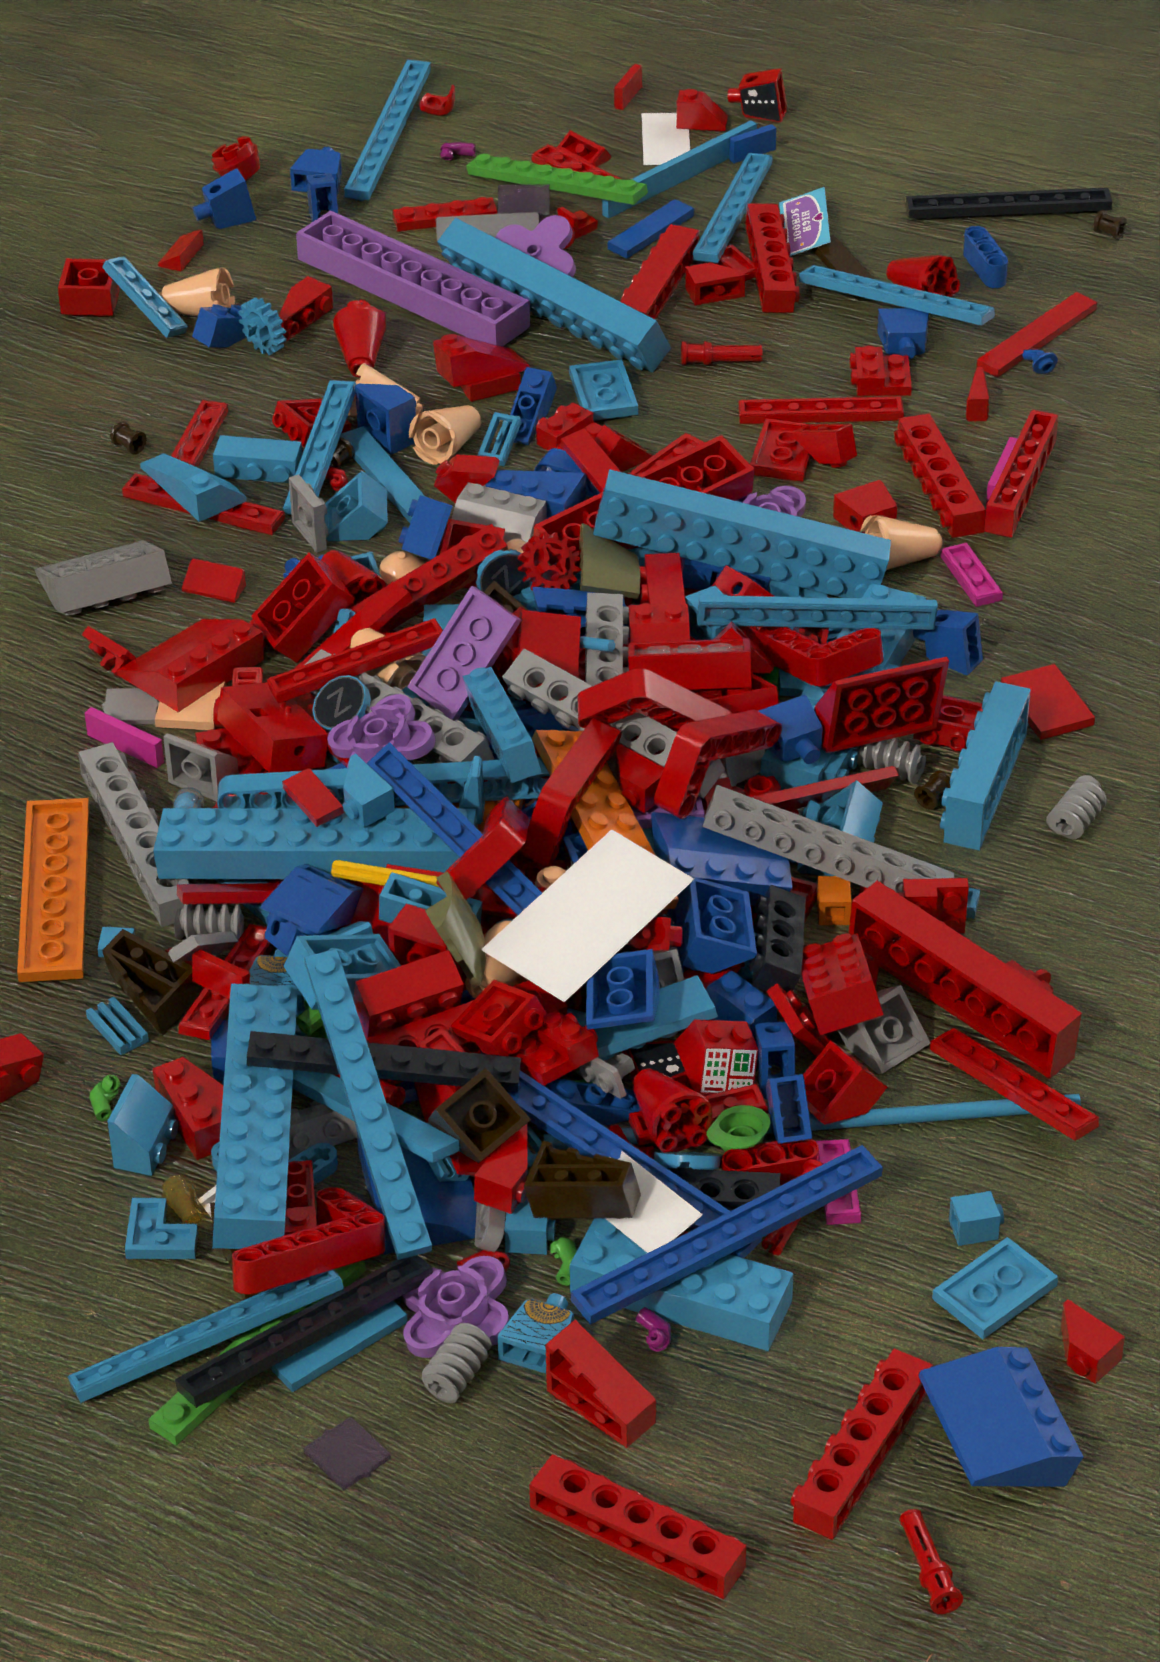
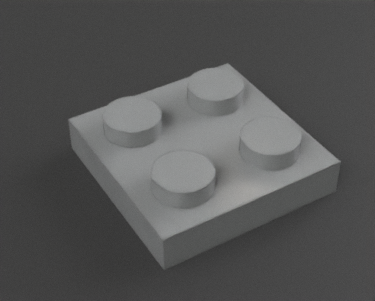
M299 474L289 477L292 523L316 553L327 550L326 537L329 536V532L324 515L327 514L325 502L322 498L319 499L316 496L312 486L309 483L306 484Z

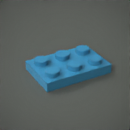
M622 359L569 366V375L579 405L593 412L594 421L638 415V403Z
M1006 1237L933 1289L932 1299L981 1339H984L1055 1288L1058 1276L1010 1238Z

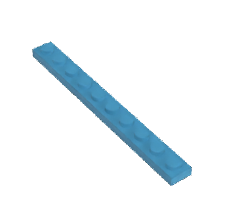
M406 61L344 188L345 198H353L359 201L370 199L431 72V62Z
M334 949L305 956L304 964L383 1215L385 1216L397 1259L400 1260L431 1252V1240L338 951Z

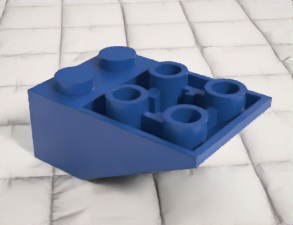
M303 864L296 866L267 897L260 908L270 912L269 917L283 923L293 922L299 925L298 930L301 932L316 935V933L327 932L328 930L350 924L363 888L341 878L333 877L331 874L314 866Z

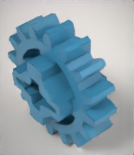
M254 297L242 304V310L238 312L242 317L239 323L244 325L242 332L245 333L248 342L252 341L254 343V349L260 348L263 355L265 353L271 355L284 348L283 343L287 339L283 334L286 333V330L281 327L283 320L280 319L277 310L272 311L271 304H265L263 298L257 299Z

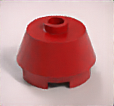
M249 136L237 138L239 143L229 146L223 144L212 153V168L221 177L234 169H238L245 181H247L260 169L257 144H253Z

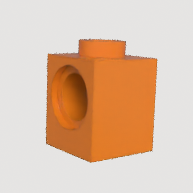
M818 876V924L850 925L852 904L850 881L837 876Z

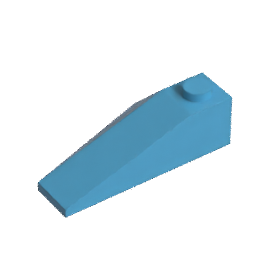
M163 453L140 463V468L199 522L247 501V497L232 483Z

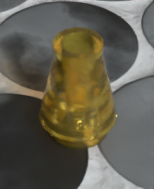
M182 1174L175 1175L166 1180L162 1185V1198H166L167 1204L182 1219L184 1224L200 1223L204 1216L200 1210L193 1181L187 1179Z

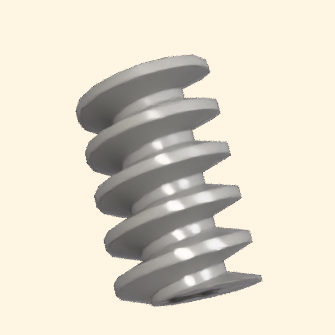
M893 738L890 744H887V740L861 745L857 763L858 766L864 764L865 768H875V770L895 766L900 780L908 778L910 783L915 784L924 771L926 755H920V745L917 744L911 752L909 751V741H905L901 748H899V739Z
M1090 775L1078 777L1048 814L1046 823L1049 828L1069 839L1080 838L1107 804V797L1102 790L1101 784Z
M184 904L182 909L177 910L174 922L176 940H181L184 934L188 938L196 934L227 931L233 932L238 940L244 930V917L239 904L235 905L233 913H229L227 904L222 905L220 912L216 911L215 904H210L208 911H204L203 904H197L195 910L191 909V904Z
M460 1323L455 1325L450 1335L443 1342V1345L439 1347L429 1364L422 1371V1380L427 1390L442 1402L456 1403L459 1393H463L467 1387L466 1383H470L474 1377L473 1374L477 1373L480 1369V1364L484 1363L487 1359V1350L491 1349L492 1346L489 1337L472 1324Z

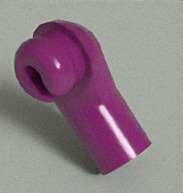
M463 142L444 143L440 147V157L443 160L449 161L453 159L454 155L475 156L476 144Z
M647 1307L642 1308L636 1316V1322L649 1330L648 1336H646L649 1348L655 1352L665 1350L671 1341L670 1324Z

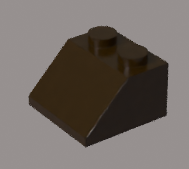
M484 1068L439 1105L427 1121L434 1128L459 1140V1152L480 1163L531 1119L487 1068Z

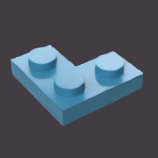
M132 1198L125 1244L126 1259H196L199 1234L198 1224H165L167 1214L166 1198Z

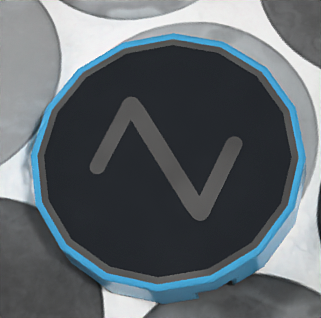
M509 549L510 551L498 550L485 557L477 570V588L484 592L495 581L510 595L516 596L521 594L523 589L531 587L532 582L530 580L526 582L522 580L526 576L525 571H518V568L524 564L517 559L521 554L520 552Z
M350 675L339 676L330 680L320 689L315 697L312 709L315 721L325 731L329 732L337 724L351 720L356 715L362 718L366 715L367 705L370 707L371 698L369 690L358 678Z

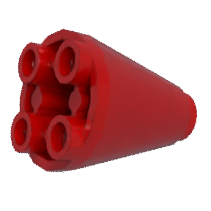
M934 255L897 259L891 261L886 270L887 278L893 284L947 297H952L960 289V280L957 278L956 266L953 259L948 256Z
M355 300L350 301L347 307L336 313L333 325L348 369L353 376L360 378L361 376L356 375L361 364L369 365L372 368L375 366L386 331V313L374 306L365 305Z
M331 550L321 559L332 567L355 598L347 609L386 587L385 581L379 575L343 552Z
M647 1068L637 1073L633 1080L634 1093L649 1135L656 1146L664 1153L679 1152L691 1146H701L707 1140L706 1133L712 1120V1105L700 1093L657 1070Z

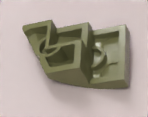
M582 523L579 540V550H581L580 591L623 594V597L637 599L640 594V566L637 555L611 539L593 535L594 529Z
M447 871L437 877L447 897L426 909L425 912L472 987L476 988L481 985L485 969L486 953L482 951V948L485 946L484 935L474 911Z

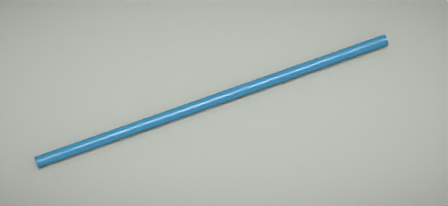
M1079 1094L1064 1095L1081 1106ZM1009 1099L870 1109L867 1114L826 1125L821 1123L813 1114H809L811 1131L1031 1113ZM771 1124L767 1134H773ZM631 1127L621 1128L631 1144H638ZM544 1134V1141L551 1142L553 1148L559 1150L569 1148L552 1135Z

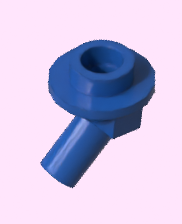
M1024 350L1023 359L1033 360L1032 368L1038 374L1051 372L1058 362L1056 354L1051 352H1044L1042 350Z

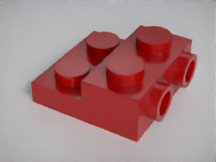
M870 345L855 347V353H850L851 385H856L857 396H911L912 385L908 355L893 354L883 356L882 347Z
M322 399L277 401L272 419L274 426L282 428L281 430L287 433L291 440L302 442V446L305 447ZM348 420L345 421L342 433L351 429L352 424Z
M574 402L567 407L561 405L553 416L548 419L543 417L538 421L536 425L537 445L548 451L553 448L564 450L561 446V438L585 428L591 437L595 439L603 426L594 422L593 412Z
M943 695L937 729L915 733L913 739L920 740L926 745L939 744L949 746L954 751L961 752L962 749H967L968 733L970 730H975L976 714L978 711H983L982 703Z
M968 878L903 879L902 892H897L899 895L918 905L922 910L939 921L944 922L956 932L965 933L969 889Z
M493 980L450 1027L457 1036L477 1043L483 1053L508 1056L517 1053L521 1048L522 1040L532 1030H537L542 1026L544 1016L547 1013L535 995Z
M555 1011L544 1016L542 1026L537 1030L531 1031L532 1037L522 1040L521 1048L517 1053L508 1055L509 1057L521 1058L520 1070L544 1086L599 1057L596 1045L598 1036L594 1029L587 1030V1026L582 1027L579 1025L572 1013L563 1015L559 1011Z

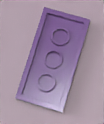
M471 586L409 683L408 688L434 708L442 711L449 719L453 721L458 720L470 702L462 676L470 674L472 670L477 668L492 667L520 624L521 619L477 587Z

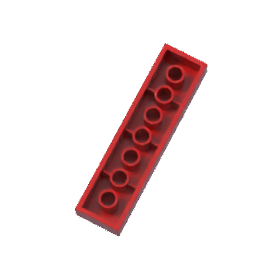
M720 435L637 476L736 501L753 492L755 469ZM603 492L535 524L534 535L538 536L546 531L548 536L556 532L558 533V540L561 541L565 537L568 538L566 545L568 548L575 546L576 549L572 554L573 556L580 557V526L584 523L594 529ZM612 540L617 544L621 545L622 547H624L625 549L633 550L639 547ZM580 560L575 563V566H578L579 568Z
M878 880L852 899L849 934L858 933L865 957L1048 1079H1051L1074 1059L1082 1013L1072 1005L1062 1001L1046 988L1039 986L1021 972L1002 962L995 955L982 949L969 938L962 936L944 922L939 921L922 910L918 905L913 904Z

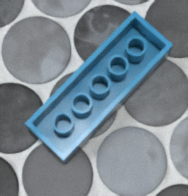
M995 681L991 693H985L982 704L983 711H978L976 714L975 730L969 731L966 742L967 749L961 750L958 760L959 768L953 769L950 778L951 787L945 788L941 804L946 806V811L943 812L940 821V829L944 830L943 843L980 851L1027 735L1030 688Z
M594 1218L570 1263V1292L647 1254V1252L605 1218ZM728 1254L624 1307V1309L639 1312L642 1308L647 1307L665 1321L769 1351L792 1302L793 1272Z

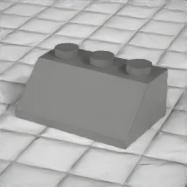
M468 482L456 500L452 519L482 525H490L492 523L494 527L505 528L504 541L506 543L513 539L529 542L528 540L534 536V525L547 519L546 501Z

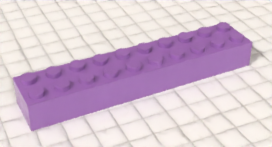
M333 211L327 212L296 233L299 260L467 338L503 347L530 327V300Z

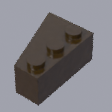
M124 929L102 950L110 975L161 1036L185 1013L203 990L201 985L192 981L191 965L184 961L173 962L167 952Z
M547 1141L542 1142L524 1184L534 1218H632L641 1196L632 1163L595 1154L593 1158L579 1154L578 1149L570 1147L566 1151L555 1149L552 1143Z

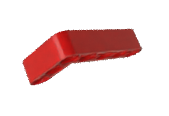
M738 626L774 662V666L813 686L832 684L834 681L847 678L877 666L884 661L881 631L876 628H864L821 645L788 627Z
M646 669L629 670L587 688L577 695L578 724L582 728H586L593 718L609 725L639 712L678 731L686 723L732 714L731 711Z
M749 710L684 724L674 738L654 795V804L679 819L686 818L695 806L710 761L772 747L781 735V723L757 710Z
M595 718L590 721L543 786L528 826L526 842L520 851L521 856L545 867L552 866L561 847L573 809L614 753L622 736V730Z
M507 796L488 813L483 836L445 871L449 872L466 900L526 842L529 818ZM437 880L436 884L443 890V888Z
M336 1187L321 1189L316 1193L317 1226L248 1246L232 1253L233 1289L241 1294H255L383 1254L385 1252V1216L344 1189Z

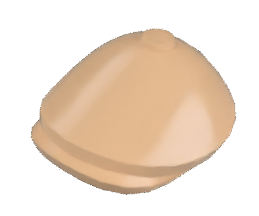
M396 551L381 561L380 575L387 586L392 581L398 580L425 562L412 553Z

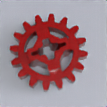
M545 531L538 536L534 535L528 540L529 542L521 547L523 553L517 559L524 564L518 568V571H525L526 576L522 580L523 582L529 580L532 582L530 588L532 591V587L569 589L570 585L578 580L574 575L579 573L581 568L575 566V563L580 560V557L573 556L572 554L576 549L575 546L568 548L566 545L568 538L565 537L560 541L558 540V533L554 532L548 536Z

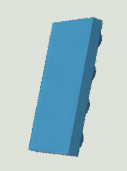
M698 975L659 989L660 1001L654 1021L594 1029L598 1036V1042L596 1043L599 1054L598 1058L608 1060L616 1053L624 1050L641 1048L647 1042L661 1037H672L678 1031L686 1029L694 1019L711 1020L718 1017L716 1008ZM586 1015L576 1018L579 1025L582 1027L586 1026Z

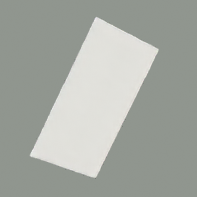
M610 830L486 944L482 951L565 1002L694 879L614 830Z

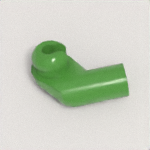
M106 1075L90 1092V1102L98 1121H107L112 1113L109 1103L116 1097L121 1085L120 1080L115 1075Z
M560 1237L558 1240L553 1241L550 1246V1252H557L554 1258L561 1259L563 1262L556 1275V1280L562 1285L569 1286L570 1263L577 1248L574 1242L566 1237Z

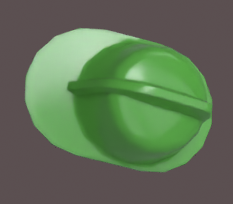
M746 1105L733 1106L724 1110L708 1128L706 1135L709 1141L720 1146L724 1152L730 1149H745L763 1143L771 1121L769 1115L757 1107Z

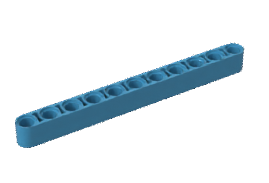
M541 757L537 758L541 769L540 774L511 783L500 760L482 761L483 779L488 780L484 782L485 801L502 800L506 796L510 800L538 798L543 786L549 779L541 777L550 776ZM472 761L413 765L451 803H460ZM348 768L312 770L328 789H331L330 792L343 805V787ZM301 771L225 776L218 784V808H300L285 792L282 781ZM454 781V782H457V783L448 784L447 782ZM260 792H266V793H268V794L262 795V794H259V793H260ZM394 793V806H407ZM228 794H235L237 796L232 797L228 796Z

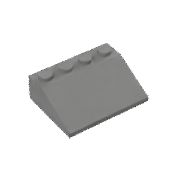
M144 540L35 568L36 575L54 608L61 613H65L66 616L82 612V607L90 605L93 608L107 606L110 604L109 600L112 599L130 600L136 598V593L146 590L148 593L160 592L164 590V585L172 584L164 550Z

